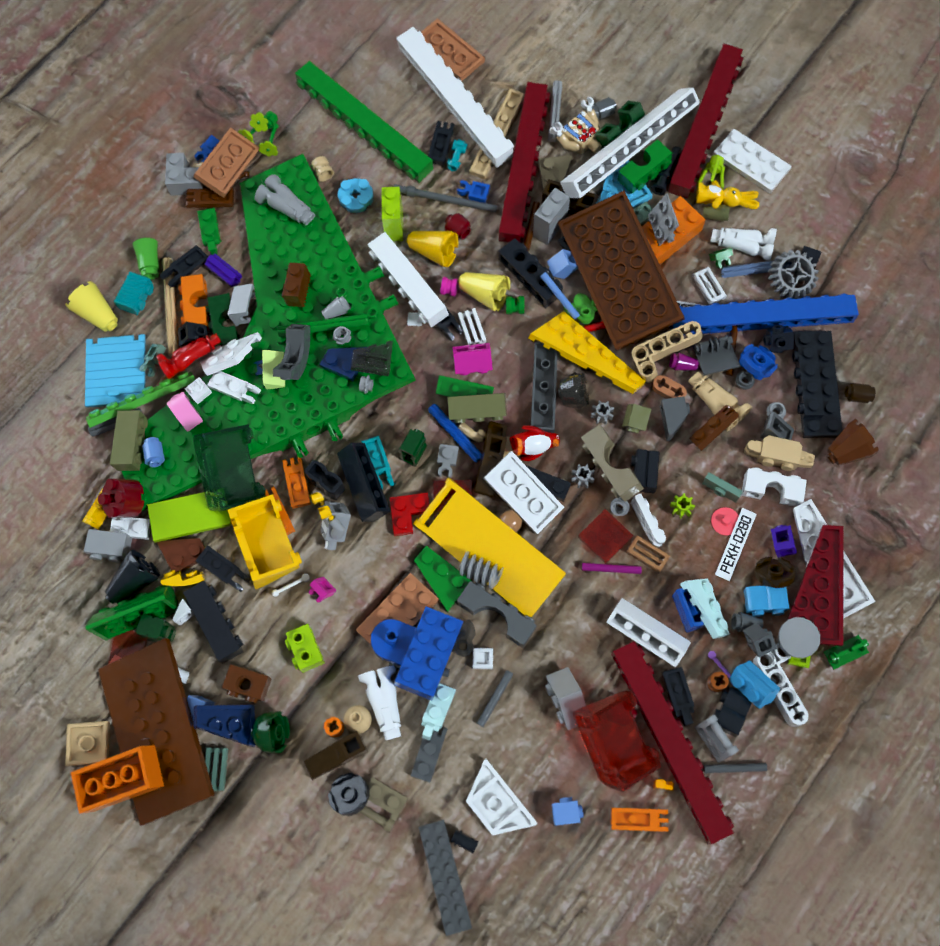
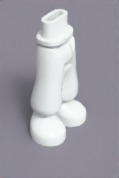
M771 228L766 235H762L759 230L713 229L710 242L718 243L720 247L732 248L751 256L760 255L763 259L770 261L777 229Z
M395 666L377 669L381 682L380 687L377 684L375 671L358 675L359 681L367 685L366 695L373 708L379 728H381L380 732L384 733L385 741L401 736L396 686H394L395 683L390 679L396 672Z

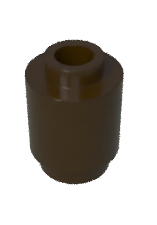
M850 383L845 388V397L850 402L868 403L874 401L876 390L871 385Z

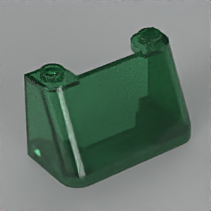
M249 424L196 434L193 437L206 503L210 511L228 510L263 498L266 494L264 486L259 482H255L248 444L253 439V431L249 428Z

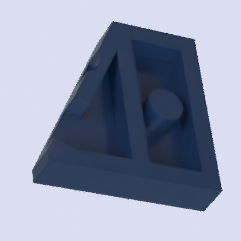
M368 347L328 349L319 365L321 368L353 382L371 351Z

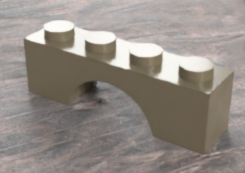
M600 424L581 437L584 441L583 448L588 454L591 453L593 455L592 462L597 469L601 467L603 470L601 475L607 484L611 482L613 486L611 491L617 499L621 497L626 502L644 489L630 468L615 469L611 467L609 455L615 444Z

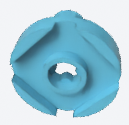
M355 178L344 180L341 183V187L338 190V199L340 205L346 208L347 211L351 213L363 212L373 202V190L367 180ZM354 193L360 194L357 196V198H354L352 196V194Z

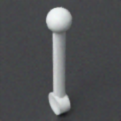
M303 574L302 578L278 590H272V596L277 597L279 593L303 581L308 582L310 580L309 575Z

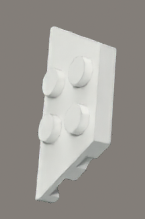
M257 332L239 340H231L224 346H216L213 351L199 358L203 371L209 376L239 364L245 355L253 349L250 345L254 342H259L262 337Z
M485 759L466 802L492 835H497L538 824L488 760Z

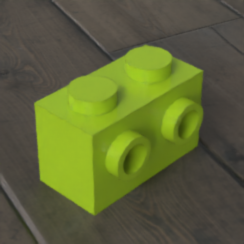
M309 624L286 633L288 639L285 640L288 650H292L295 656L292 658L295 669H299L304 673L325 664Z

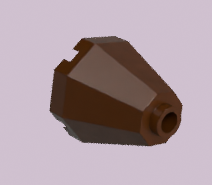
M857 419L851 421L828 448L827 457L832 464L836 463L840 466L867 459L879 451L878 447H873L872 444L875 443V440L862 423L857 425Z

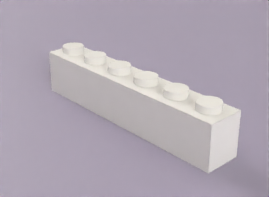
M386 232L368 243L370 249L368 253L371 258L380 263L378 266H380L384 274L386 272L389 274L388 279L393 286L397 284L401 296L409 299L408 304L413 311L417 310L420 313L418 316L424 324L428 323L432 328L449 315L446 306Z

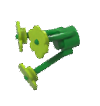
M271 111L266 112L265 115L261 112L256 113V115L252 114L250 126L253 129L250 132L240 129L238 131L239 134L254 143L252 134L256 131L272 129L269 141L259 144V152L266 154L268 157L272 155L277 156V146L272 144L275 132L279 127L277 115Z

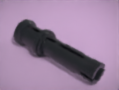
M674 146L672 148L671 164L668 168L662 169L656 176L657 180L651 186L654 194L659 196L666 194V187L672 180V173L683 151L680 147Z

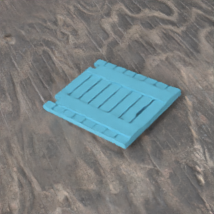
M139 334L138 340H134V335L98 338L97 344H93V339H86V408L107 406L115 401L119 403L124 401V398L130 394L138 395L142 393V390L145 388V372H141L139 369L145 362L143 360L145 358V334Z

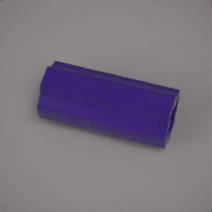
M213 254L207 258L205 266L230 287L237 286L240 283L242 275L218 255Z

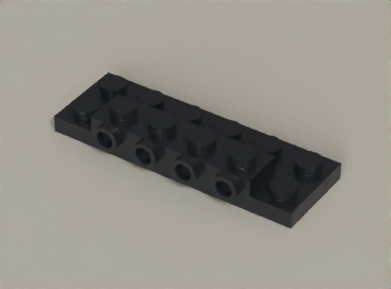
M794 331L792 360L796 365L794 378L797 379L796 396H799L797 411L801 415L803 438H837L843 430L832 332Z

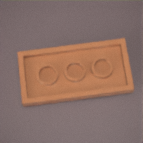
M436 19L421 32L425 42L432 45L435 54H439L442 57L444 65L446 67L449 66L454 73V77L456 79L459 78L461 82L485 62L484 56L439 19Z
M230 127L195 172L194 178L224 198L259 152L260 147Z
M410 573L356 629V632L371 645V634L374 628L382 621L394 619L415 627L419 623L425 607L433 608L438 603L439 598Z

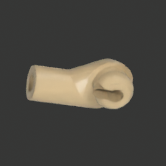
M461 423L458 427L466 437L476 442H482L486 436L482 429L476 432L466 423Z

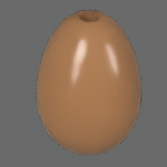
M514 510L505 511L499 516L514 531L517 532L520 529L522 519Z

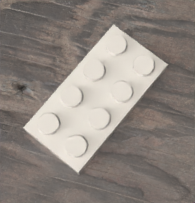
M735 129L730 132L713 152V155H720L724 158L725 165L769 194L792 167Z
M512 451L483 478L535 534H538L564 508Z

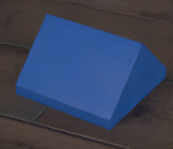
M683 588L677 589L672 597L686 633L706 627L700 618L701 611L696 605L693 606L689 600L692 598L687 589L683 590Z

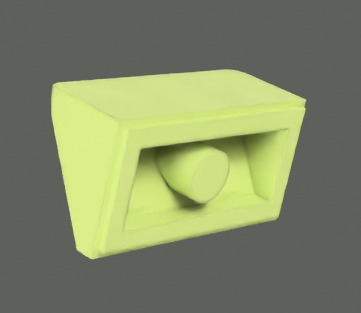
M262 350L263 385L266 389L285 387V380L273 376V369L281 363L284 352Z

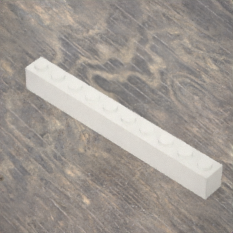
M412 27L397 37L399 49L496 168L512 158L513 143L509 139L506 140L500 127L496 128L489 114L486 115L481 104L473 100L471 92L463 88L461 80L459 78L456 79L452 69L444 65L442 57L439 54H435L434 48L430 43L427 44L425 42L423 34L420 31L417 32Z
M694 87L676 91L562 180L560 183L565 194L570 196V198H581L696 107L700 102Z

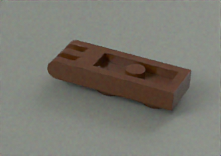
M210 188L186 190L187 202L185 207L187 208L234 207L233 188L230 189L224 198Z
M725 405L699 430L695 431L689 439L702 451L739 417V414L729 405Z

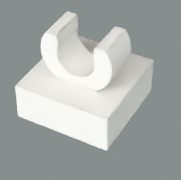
M200 377L185 388L197 404L212 393Z

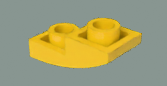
M175 570L163 574L164 577L160 581L162 585L187 586L203 582L205 577L202 571L197 572V570L185 574L186 577L183 578L181 571L175 572Z

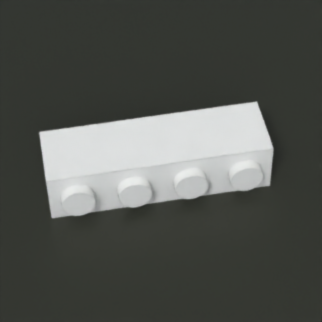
M623 598L606 622L674 667L678 665L691 643Z

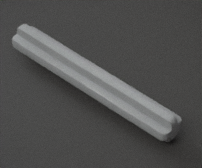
M561 81L553 82L548 133L549 142L557 141V135L551 134L550 128L555 127L554 123L559 122L562 93Z

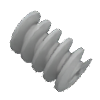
M467 551L462 558L459 568L461 576L467 574L468 579L474 577L475 582L478 583L481 580V584L484 586L489 583V588L493 589L499 582L504 567L500 571L497 570L498 564L491 568V561L489 560L484 565L482 557L476 561V554L469 558V551Z

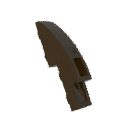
M492 421L488 423L475 483V493L489 497L494 495L493 488L483 478L503 459L507 440V425Z

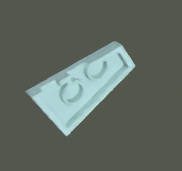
M708 578L688 580L680 583L683 590L687 589L692 596L689 599L692 605H696L701 611L700 618L712 638L716 639L730 635L728 624L723 618L720 604L715 598L713 586Z

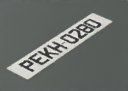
M742 508L715 575L730 581L756 517L755 513Z

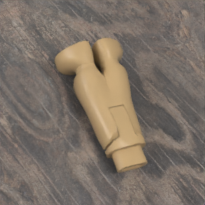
M697 372L688 381L693 386L692 390L706 403L714 415L725 405H729L739 414V417L725 429L727 432L734 428L738 421H741L752 409V406L748 403L739 406L738 400L734 395L724 390L712 379L703 376L700 372Z

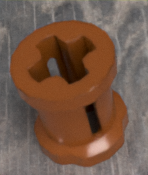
M721 671L713 673L707 680V686L713 692L722 691L729 683L728 676ZM717 678L720 679V682H719L720 685H719V686H716V685H715V684H716L715 679H717Z

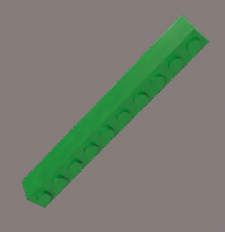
M310 60L295 73L296 84L300 89L306 90L312 99H317L337 119L344 121L345 125L349 129L355 130L361 139H366L372 148H377L398 169L404 170L410 179H415L420 183L433 171V160Z

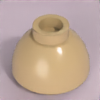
M354 705L344 714V725L351 733L356 731L360 734L364 733L371 726V713L364 706Z

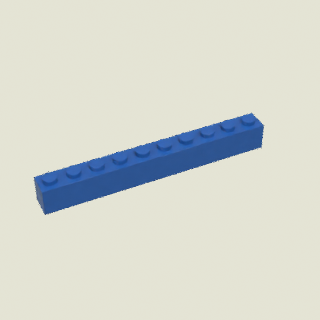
M823 295L815 298L806 296L801 299L785 298L783 300L768 299L762 302L752 300L746 303L731 302L721 305L713 303L708 306H679L685 319L669 327L670 330H673L688 322L695 321L700 324L702 334L730 332L734 325H738V331L772 328L774 325L802 327L853 323L859 313L855 295Z

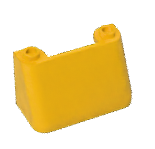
M273 494L227 510L255 590L300 568L299 564L302 563L300 555L292 550L279 511H282L279 499H274Z

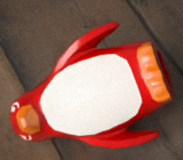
M532 425L523 426L522 429L528 431L510 437L513 453L525 455L521 457L522 461L535 460L546 450L555 448L560 443L558 434L544 431Z

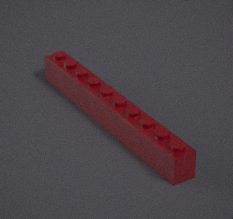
M723 43L670 182L668 193L687 199L690 192L694 193L697 182L694 181L696 178H700L703 169L700 168V165L705 164L708 156L705 153L706 149L710 150L713 142L711 136L716 135L718 129L716 123L721 121L724 113L721 109L726 108L729 99L726 96L732 92L734 84L731 82L732 80L736 81L739 70H736L737 67L741 68L744 59L741 56L743 49Z
M527 82L499 228V241L509 243L515 238L520 243V239L525 236L526 227H523V223L528 220L526 207H530L531 203L529 191L533 192L534 181L531 180L532 176H536L537 166L534 163L539 159L540 151L537 150V147H541L542 136H540V132H544L545 121L542 120L543 117L547 116L548 107L545 104L549 103L550 92H547L548 84Z
M633 641L613 651L611 656L707 844L712 845L734 834L732 830L734 825L730 817L725 816L723 813V803L718 796L715 797L712 791L713 784L709 777L704 776L701 770L703 765L700 759L694 757L691 751L693 749L692 743L688 738L684 737L682 733L683 726L679 719L675 720L672 714L674 710L669 700L664 699L662 695L664 690L660 682L655 681L653 677L654 671L650 663L646 664L643 658L645 654L642 647Z

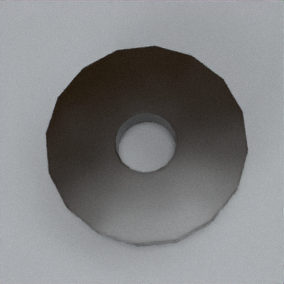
M772 557L760 559L756 563L754 572L760 583L773 588L790 586L794 582L796 574L795 567L789 561L779 557L778 559H772Z

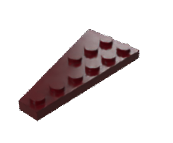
M823 525L821 527L788 620L800 617L811 621L820 633L819 645L843 646L844 526Z

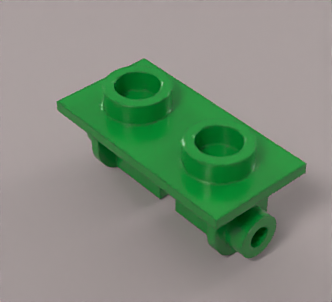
M857 635L844 641L843 646H834L824 651V654L833 670L868 654L867 646H869V643L866 639H861Z

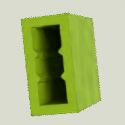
M382 187L383 229L392 241H403L400 187Z

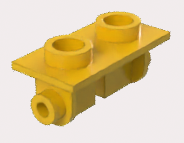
M98 496L82 522L99 530L107 515L102 505L98 503Z

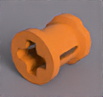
M331 717L324 722L325 732L331 737L336 738L343 734L344 724L337 717ZM336 723L339 728L332 732L330 725H335Z

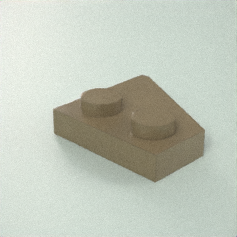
M572 155L539 159L538 164L543 191L548 179L561 182L566 178L568 168L572 162Z

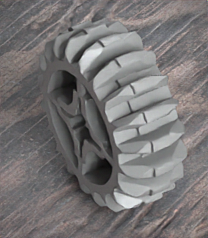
M789 250L788 253L783 252L781 256L778 255L775 261L771 263L773 268H770L768 271L772 274L768 279L773 280L770 286H776L774 292L780 291V297L786 295V298L793 297V299H798L799 296L803 298L806 294L811 293L812 289L816 287L814 282L819 279L815 276L819 270H814L817 263L812 264L810 262L813 257L807 259V253L801 255L800 250H797L795 253L793 250ZM785 262H792L789 268L782 269ZM798 281H805L801 288H795Z

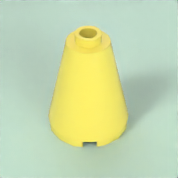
M465 272L459 277L458 285L462 291L492 311H499L506 303L505 294L507 290H510V279L505 275Z
M88 281L89 285L84 286L82 284L68 297L69 304H65L70 311L103 331H112L116 328L118 319L94 282Z

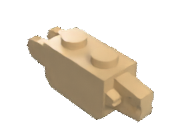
M769 435L762 442L749 440L744 448L746 455L756 457L757 462L762 463V465L768 467L778 466L785 471H792L797 467L812 468L815 455L802 451L800 442Z

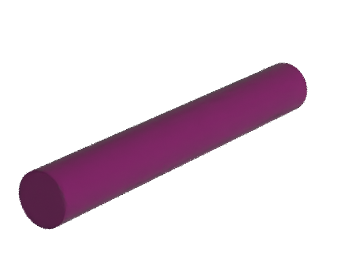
M582 563V571L641 574L642 571L641 566Z

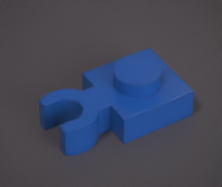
M211 135L200 146L202 151L195 154V160L199 161V159L203 158L201 162H204L220 140Z
M464 180L460 181V186L465 189L458 188V195H468L469 200L486 203L490 191L489 184L473 181L472 185H469Z

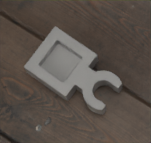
M440 444L437 464L442 466L438 469L439 477L442 476L443 471H448V477L452 478L451 466L456 467L459 446Z

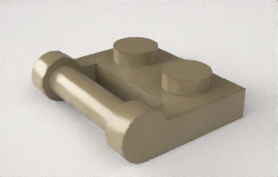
M372 778L368 784L370 793L368 800L392 815L388 820L366 806L357 814L365 815L383 826L384 830L390 832L408 798Z

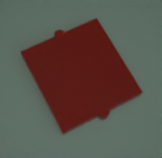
M133 630L115 636L108 664L145 648L147 640Z

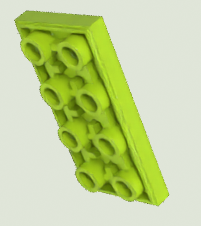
M224 488L147 504L154 542L232 526L227 511L229 508Z

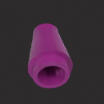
M677 352L676 354L672 353L669 367L673 368V370L696 371L699 361Z

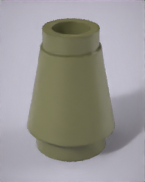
M724 204L720 205L717 209H714L712 206L704 207L703 217L719 222L728 221L730 206H725Z

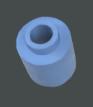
M156 437L145 439L142 445L145 464L150 467L160 466L165 461L162 443Z

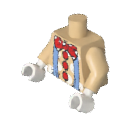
M591 97L587 98L589 105L586 104L585 100L581 102V107L586 109V112L582 111L564 127L560 122L554 123L555 127L550 128V133L557 135L556 138L565 150L583 154L590 149L592 152L597 153L602 147L595 136L600 126L595 110L591 108L594 104Z

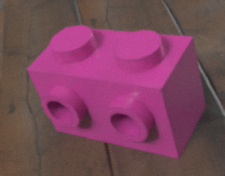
M489 343L452 347L455 374L468 375L472 372L487 373L493 370Z

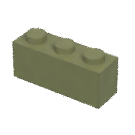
M506 393L447 397L449 420H454V423L466 422L465 419L473 418V422L484 421L485 417H492V421L503 420V416H507Z
M140 410L117 411L110 465L117 471H140V464L143 462L142 445L145 440V428L148 426L147 417Z

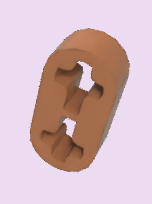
M659 375L653 381L652 389L654 392L666 399L676 398L674 395L677 391L681 392L678 397H686L687 391L685 387L666 376ZM664 382V386L659 388L658 383Z

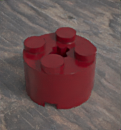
M107 479L102 493L98 496V503L102 505L105 514L109 518L136 517L141 513L144 506V500H141V494H144V490L137 480Z

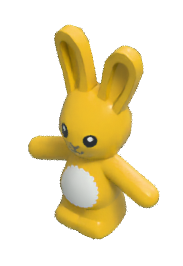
M716 180L708 186L702 182L698 183L696 193L697 204L704 203L707 205L712 203V207L717 209L723 202L726 206H742L752 210L757 209L760 204L758 201L753 200L758 197L759 192L757 191L740 192L735 187H728L723 190Z

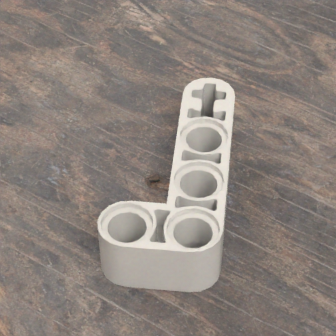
M777 643L776 650L761 656L767 658L768 666L762 665L760 662L761 657L758 656L754 658L753 664L770 679L771 675L778 677L780 690L774 702L787 724L797 727L807 722L808 712L780 666L781 663L787 661L791 656L787 654L785 657L778 654L780 645ZM782 693H786L789 696V703H785L782 700ZM792 705L795 706L794 708L788 710V707ZM799 714L800 717L795 720L793 716Z

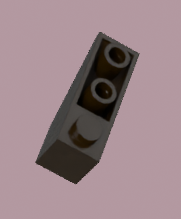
M356 731L305 760L304 763L311 779L314 780L362 756L368 750L361 734Z

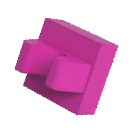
M321 577L311 582L309 594L317 593L319 597L316 602L319 603L332 596L337 590L325 577Z

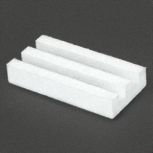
M709 267L693 273L692 278L709 305L714 302L717 303L721 299H726L727 295ZM704 273H706L707 276L709 277L710 281L712 282L713 286L715 287L716 291H717L718 294H719L718 296H717V294L715 293L714 289L712 288L711 283L707 280V278H706V276L704 275Z
M474 308L472 311L467 310L465 313H458L467 344L486 343V337L476 309ZM470 316H473V317H474V320H475L477 329H478V331H479L481 340H478V337H477V334H476V331H475V328H474V325H473V322H472ZM463 318H467V320H468V323H469V326H470V329H471V332H472V335H473V338H474V342H471V339H470V336H469V333H468V330H467V327H466V324H465Z

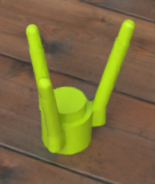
M711 156L710 162L706 163L705 169L697 181V186L709 170L712 173L711 182L714 181L715 175L720 172V186L724 190L725 167L723 166L724 158L722 156Z

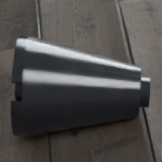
M134 549L127 553L105 589L106 599L112 604H118L156 581L160 576L159 570L152 562L148 563L144 560L146 557Z

